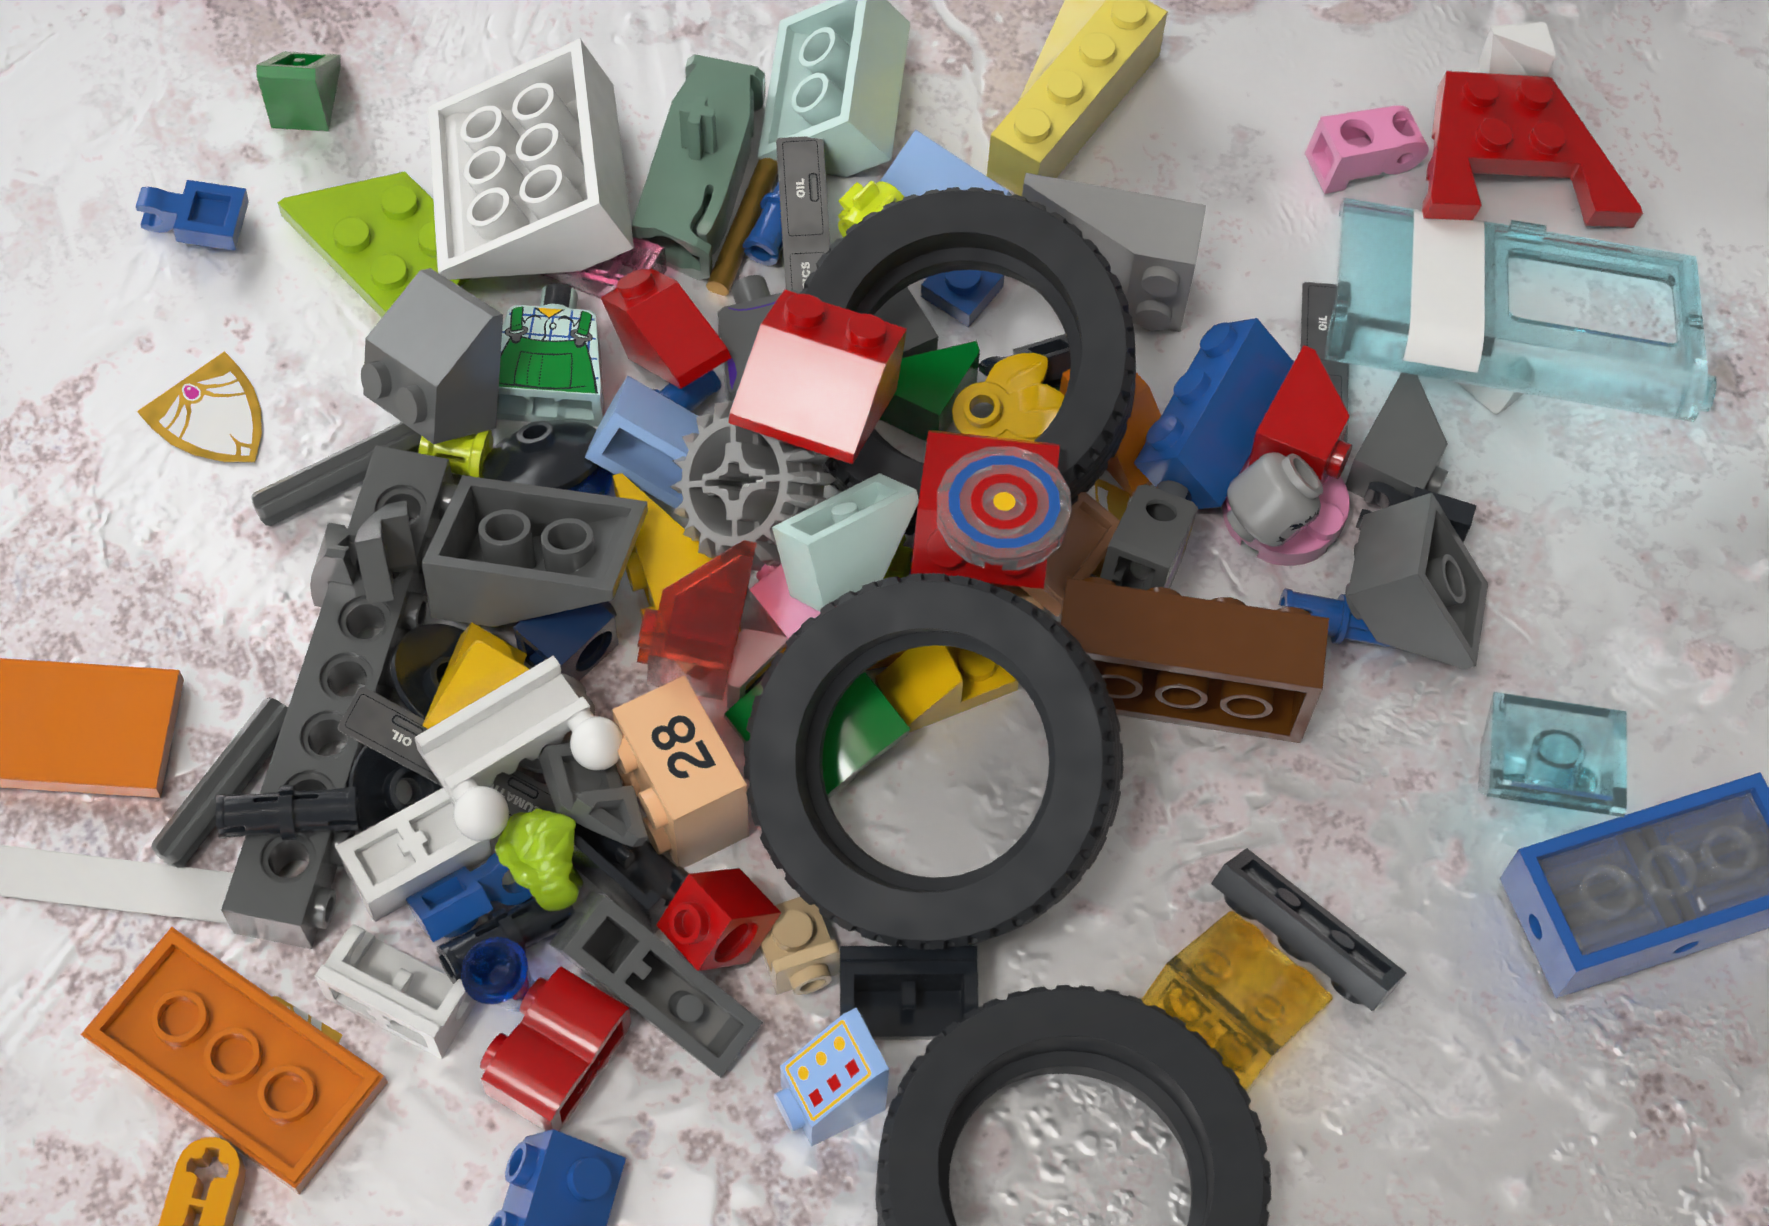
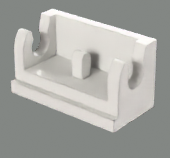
M444 788L335 846L350 880H353L374 922L408 904L406 901L407 897L464 866L469 870L492 855L490 840L475 841L467 838L459 831L454 821L456 801H452Z
M355 924L349 927L326 963L321 965L315 974V978L326 999L443 1059L481 996L480 990L468 982L458 979L453 984L446 974L376 939L373 934Z

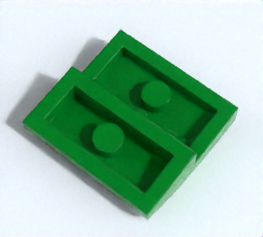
M866 672L862 673L846 690L831 716L826 731L822 764L828 798H831L851 783L859 771L908 736L910 727ZM761 682L724 713V718L744 744L751 737L746 729L748 719L751 716V707L755 695H761L763 691Z

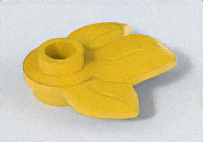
M1021 353L1008 356L993 366L985 382H978L965 387L957 395L952 406V417L958 432L1035 441L1053 421L1065 397L1055 388L1042 384L1047 374L1048 358L1036 353ZM979 403H989L994 407L993 412L985 418L975 417L971 413L972 409Z

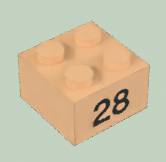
M685 675L612 709L614 723L618 725L622 732L621 745L617 751L619 760L616 763L622 787L633 785L636 797H639L641 806L647 816L643 818L648 839L658 855L668 851L677 867L681 866L684 869L749 836L747 784Z

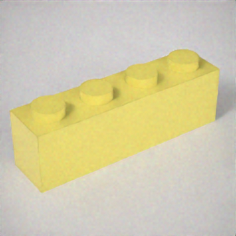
M1064 0L1018 103L991 133L987 177L1019 196H1022L1026 173L1057 178L1159 57L1168 11L1148 0Z

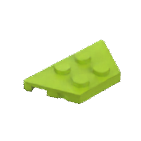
M405 171L289 196L277 202L281 216L381 318L420 270L431 268L438 273L434 201ZM471 278L453 279L450 281L461 287Z

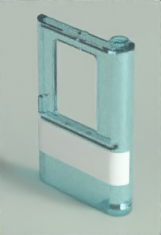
M1349 198L1342 199L1339 208L1341 227L1336 298L1327 333L1325 360L1694 422L1700 411L1709 412L1716 393L1717 380L1716 376L1708 375L1696 256L1547 232L1546 225L1511 220L1509 225L1475 219H1424L1421 210ZM1522 258L1663 282L1672 289L1676 343L1516 317L1509 310L1508 259Z

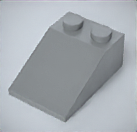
M1026 173L1022 197L1027 198L1028 201L1038 202L1046 206L1047 212H1057L1066 218L1067 222L1074 224L1082 231L1083 239L1091 240L1098 247L1099 252L1105 256L1111 266L1110 272L1117 276L1129 304V314L1132 316L1133 323L1148 330L1158 331L1166 329L1180 332L1195 270L1206 205Z

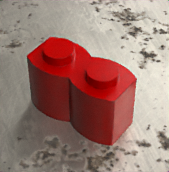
M561 966L548 980L540 977L532 984L520 1005L519 1011L524 1015L522 1021L509 1036L504 1033L498 1034L486 1049L480 1062V1069L485 1071L481 1078L485 1094L544 1131L551 1129L561 1130L583 1099L593 1079L607 1064L631 1026L630 1007Z

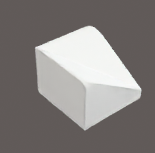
M1547 22L1492 26L1478 61L1481 73L1548 77L1555 60V49Z

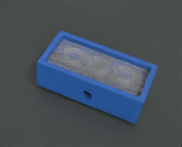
M1761 772L1517 850L1500 877V881L1555 999L1769 928V787Z

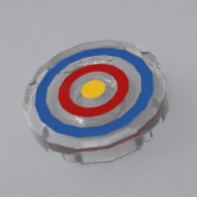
M986 447L964 455L946 471L937 490V527L948 547L967 562L984 567L986 562L992 565H1002V570H1021L1043 562L1061 546L1071 519L1070 489L1059 470L1039 454L1017 447Z

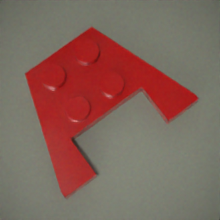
M1446 71L1437 89L1431 139H1434L1433 154L1428 163L1426 175L1429 186L1422 206L1424 219L1473 220L1482 206L1473 173L1570 178L1585 226L1633 228L1643 214L1640 204L1552 77Z

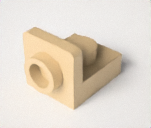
M801 897L775 905L782 913L759 948L776 995L793 990L794 994L802 995L825 987L832 981L831 976L840 974V950L836 940H831L823 917L819 913V908L815 904L809 905Z

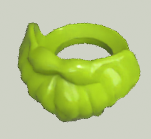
M535 809L528 813L519 812L513 814L508 819L507 825L501 832L495 846L496 855L499 862L509 868L514 880L522 887L529 889L531 895L535 897L537 903L542 908L548 911L565 909L577 901L579 891L583 886V880L572 864L576 821L565 814Z

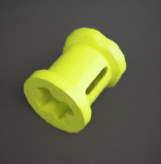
M492 430L433 444L421 436L418 453L449 459L451 471L454 474L484 478L482 474L483 462L488 453L493 449L494 438Z

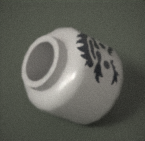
M1275 452L1264 454L1229 484L1227 497L1231 510L1227 513V519L1234 531L1245 541L1252 542L1254 539H1257L1259 542L1271 547L1281 546L1319 516L1321 508L1319 496L1323 493L1322 483L1313 469L1298 455L1289 454L1286 457Z

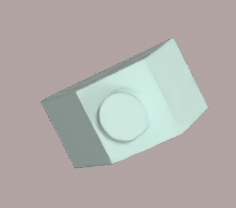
M878 473L773 526L772 529L790 596L820 612L822 607L835 601L849 591L857 592L862 589L863 585L883 580L918 505L917 490Z

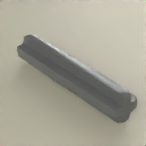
M400 421L254 492L251 496L253 507L260 520L266 526H272L364 481L375 445L418 453L421 435Z
M269 697L264 699L152 841L151 847L161 860L176 868L185 866L216 826L217 795L240 794L274 751L288 710L285 704Z

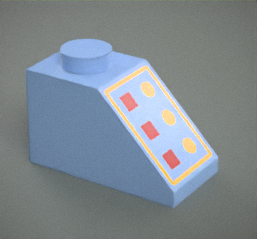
M857 1007L841 1015L780 1066L782 1090L774 1094L776 1103L789 1129L793 1132L802 1128L811 1147L886 1109L889 1068Z

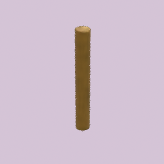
M763 158L757 162L707 281L706 287L712 293L726 296L730 291L745 255V248L742 245L761 215L760 202L762 198L771 192L778 175V164L774 159Z

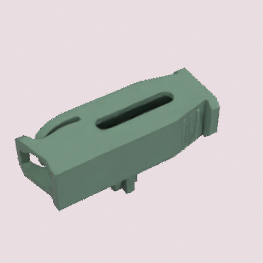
M695 54L688 58L685 66L686 81L671 102L631 226L636 260L659 262L696 280H702L710 277L713 270L712 255L717 251L725 237L751 154V138L754 136V111L763 108L766 96L765 73L757 66ZM694 255L700 257V261L694 258Z

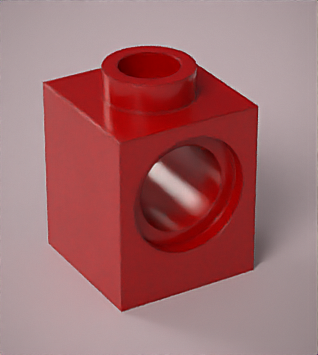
M740 868L688 874L656 926L697 971L749 963L782 912Z

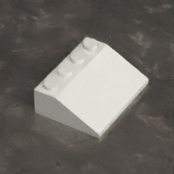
M581 39L428 107L439 274L448 280L575 272L582 271L634 249L614 85Z

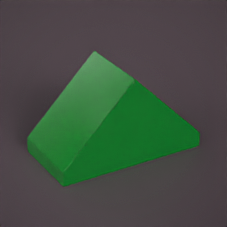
M283 51L256 65V77L271 128L329 132L341 67V55Z
M977 341L902 358L897 390L879 420L927 442L929 430L946 432L953 422L952 406L955 398L965 387L977 383L980 356Z

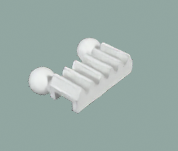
M553 655L417 735L415 742L418 752L452 801H456L454 821L459 831L469 839L487 841L498 836L505 829L509 819V808L505 798L497 790L490 788L496 775L501 772L508 775L515 772L519 762L524 758L531 761L537 759L544 746L548 744H561L565 734L569 731L573 732L570 740L572 755L581 766L598 771L608 769L619 760L617 751L621 745L622 732L618 725L610 719L595 717L592 714L590 705L583 696L579 698L561 674V666Z

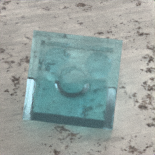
M1493 692L1480 744L1478 792L1487 797L1624 817L1627 810V711Z

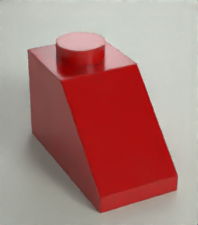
M652 268L636 270L625 275L618 281L616 289L601 297L628 359L680 389L732 358L726 345L678 281Z
M1303 345L1255 433L1248 467L1267 453H1280L1286 457L1289 454H1296L1313 469L1323 487L1328 476L1339 479L1350 456L1352 444L1343 441L1350 415L1315 349Z

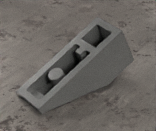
M590 891L549 943L550 946L600 986L630 1007V1009L719 1077L723 1076L763 1023L603 894Z

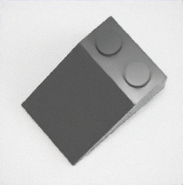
M462 475L422 561L431 618L469 624L473 622L476 625L496 627L613 600L647 515V501Z

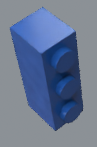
M1258 318L1230 323L1222 322L1213 325L1204 334L1200 341L1198 353L1187 372L1176 382L1172 398L1159 420L1147 432V441L1134 462L1155 487L1160 482L1166 480L1175 481L1185 486L1191 493V502H1194L1198 509L1222 506L1227 497L1229 484L1240 474L1250 456L1255 433L1294 363Z

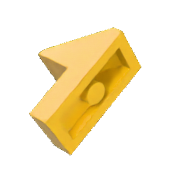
M471 622L457 642L422 726L427 729L433 727L528 671L529 668L523 665L527 654Z
M937 645L908 649L875 677L878 689L910 727L909 733L1017 691L1019 684L1004 668L978 653L952 646Z

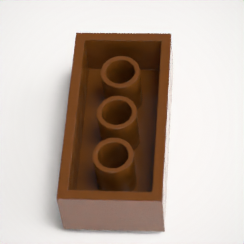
M1089 577L1082 580L1067 578L1059 623L1077 639L1086 654L1096 664L1107 685L1108 694L1113 699L1117 715L1301 743L1323 689L1329 618L1312 616L1306 610L1296 607H1283L1273 610L1247 606L1244 602L1230 597H1218L1207 600L1181 596L1177 591L1165 587H1153L1142 590L1117 586L1112 581L1099 577Z

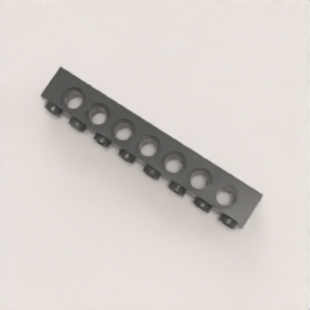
M375 445L348 529L359 530L363 523L383 506L407 500L410 518L417 519L414 523L410 524L418 568L397 572L400 574L394 579V600L370 605L367 603L360 566H358L353 585L330 581L260 794L279 792V787L284 785H294L296 791L330 790L332 788L349 787L353 764L365 745L338 730V725L354 695L341 697L337 694L347 685L363 684L365 688L389 701L391 699L393 689L395 688L391 673L392 655L399 641L409 631L424 624L428 600L427 595L423 594L426 584L422 561L458 486L454 484L449 459ZM367 628H382V631L372 638H356L361 631ZM342 741L347 743L337 754L331 756L318 754L321 748L330 742ZM329 830L298 833V838L295 840H282L281 834L245 836L221 909L233 933L312 949L318 928L326 929L334 913L336 892L331 887L338 866L344 867L335 846L355 836V831ZM295 860L309 862L306 869L298 876L293 878L279 877L281 869L286 864Z

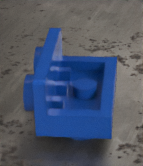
M555 1129L526 1136L523 1142H520L510 1155L505 1171V1179L510 1184L502 1210H499L494 1215L489 1226H607L626 1158Z

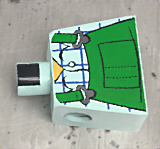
M557 283L546 285L542 289L540 306L515 305L508 309L502 326L497 419L527 422L576 420L597 427L603 419L605 413L596 313L590 310L576 309L578 293L572 287Z

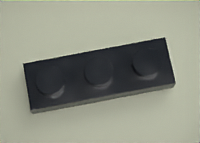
M1248 848L1226 862L1211 883V885L1224 894L1226 903L1233 911L1244 918L1260 922L1277 936V941L1285 952L1300 961L1310 962L1331 978V984L1334 989L1352 1003L1364 1004L1371 1011H1374L1394 991L1407 973Z

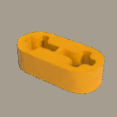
M203 1137L193 1141L182 1151L176 1162L158 1226H193L197 1214H201L198 1226H233L245 1185L246 1169L242 1158L228 1141L218 1137ZM213 1157H218L219 1162L228 1173L225 1178H213L206 1200H202L204 1185L194 1172L197 1167H209Z

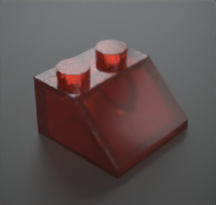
M746 540L739 542L663 589L658 610L645 608L637 645L639 647L637 663L648 665L647 685L660 687L685 675L696 695L724 701L751 577L756 542Z

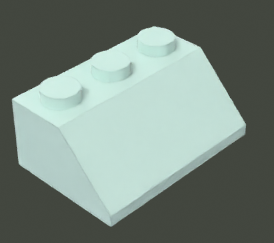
M827 0L780 21L757 156L759 159L771 158L777 161L776 140L778 138L804 136L823 139L826 174L848 177L892 159L910 22L889 1Z

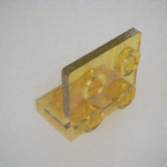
M1229 911L1166 963L1143 996L1142 1001L1147 1006L1156 1005L1166 1010V1013L1170 1016H1176L1185 1022L1186 1028L1189 1031L1198 1032L1205 1038L1207 1044L1211 1048H1215L1223 1057L1222 1064L1235 1072L1242 1088L1249 1093L1277 1054L1328 1006L1332 1000V995L1317 983L1309 971L1296 965L1269 942L1255 925L1245 921L1234 911Z

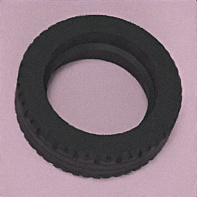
M959 187L947 188L941 191L935 189L926 191L921 196L913 194L904 197L901 201H893L883 206L881 211L868 214L863 217L861 222L847 229V235L836 239L829 247L827 253L823 254L816 263L817 270L809 274L804 283V288L799 294L813 295L823 302L860 314L875 315L894 295L924 278L951 271L978 270L1014 278L1036 290L1050 304L1058 316L1068 340L1071 358L1070 379L1059 411L1047 429L1035 442L1060 444L1056 487L1060 498V512L1058 515L1078 501V495L1081 492H1088L1094 486L1095 482L1108 468V460L1117 453L1127 430V421L1131 417L1135 396L1136 355L1132 316L1129 314V304L1117 276L1110 272L1111 266L1105 256L1099 252L1098 247L1091 240L1083 239L1082 231L1074 224L1067 222L1066 218L1057 212H1047L1046 206L1038 202L1028 201L1027 198L1016 194L1006 196L1004 191L992 189L989 191L977 187H970L968 190H961ZM874 428L853 464L830 457L823 465V472L830 473L837 479L832 484L842 492L880 473L916 489L919 499L924 463L894 448ZM918 505L904 533L909 536L915 533Z
M940 573L909 574L907 577L902 578L894 576L863 585L862 589L857 592L849 591L822 607L820 614L816 618L810 617L791 635L786 641L787 648L784 653H777L771 662L772 665L760 683L763 687L762 694L755 695L751 707V716L748 719L746 729L751 736L749 741L744 744V778L750 781V788L746 792L748 804L751 807L754 825L761 827L762 834L760 840L768 851L775 867L783 869L785 881L806 903L809 905L815 904L819 908V913L828 920L833 921L848 931L855 930L861 934V937L891 946L901 945L910 949H945L976 944L1024 926L1047 912L1054 904L1059 903L1081 881L1086 870L1090 869L1107 840L1106 835L1109 827L1113 825L1121 796L1119 789L1120 780L1123 779L1124 755L1123 744L1120 743L1119 732H1121L1119 719L1113 699L1109 696L1106 689L1107 685L1094 661L1086 654L1081 644L1064 626L1034 604L1005 589L969 577L948 576ZM937 645L966 649L978 653L1004 668L1019 682L1033 701L1041 717L1048 743L1049 769L1046 789L1036 816L1026 832L1008 851L991 863L977 870L950 877H923L907 874L890 868L867 854L851 839L838 821L830 805L823 778L822 758L826 731L831 716L846 690L862 673L877 662L892 654L921 646Z
M1057 985L1053 990L1042 986L1031 988L1029 991L1022 992L1020 990L1008 994L1007 1000L995 998L977 1009H972L963 1015V1022H952L926 1046V1053L924 1055L917 1056L900 1082L898 1093L891 1101L884 1122L879 1147L875 1188L878 1226H957L950 1200L949 1174L953 1151L963 1128L974 1112L998 1090L1015 1081L1046 1074L1082 1075L1113 1084L1144 1102L1163 1120L1179 1142L1187 1162L1191 1187V1203L1187 1226L1268 1225L1270 1213L1267 1210V1205L1271 1200L1270 1162L1264 1158L1267 1144L1261 1130L1258 1115L1249 1108L1251 1099L1247 1091L1239 1083V1078L1231 1068L1222 1064L1223 1057L1215 1048H1211L1207 1044V1040L1198 1032L1189 1031L1186 1028L1185 1022L1176 1016H1170L1166 1013V1010L1156 1005L1147 1006L1143 1003L1142 999L1131 995H1121L1118 991L1106 989L1100 992L1092 986L1083 985L1079 987Z

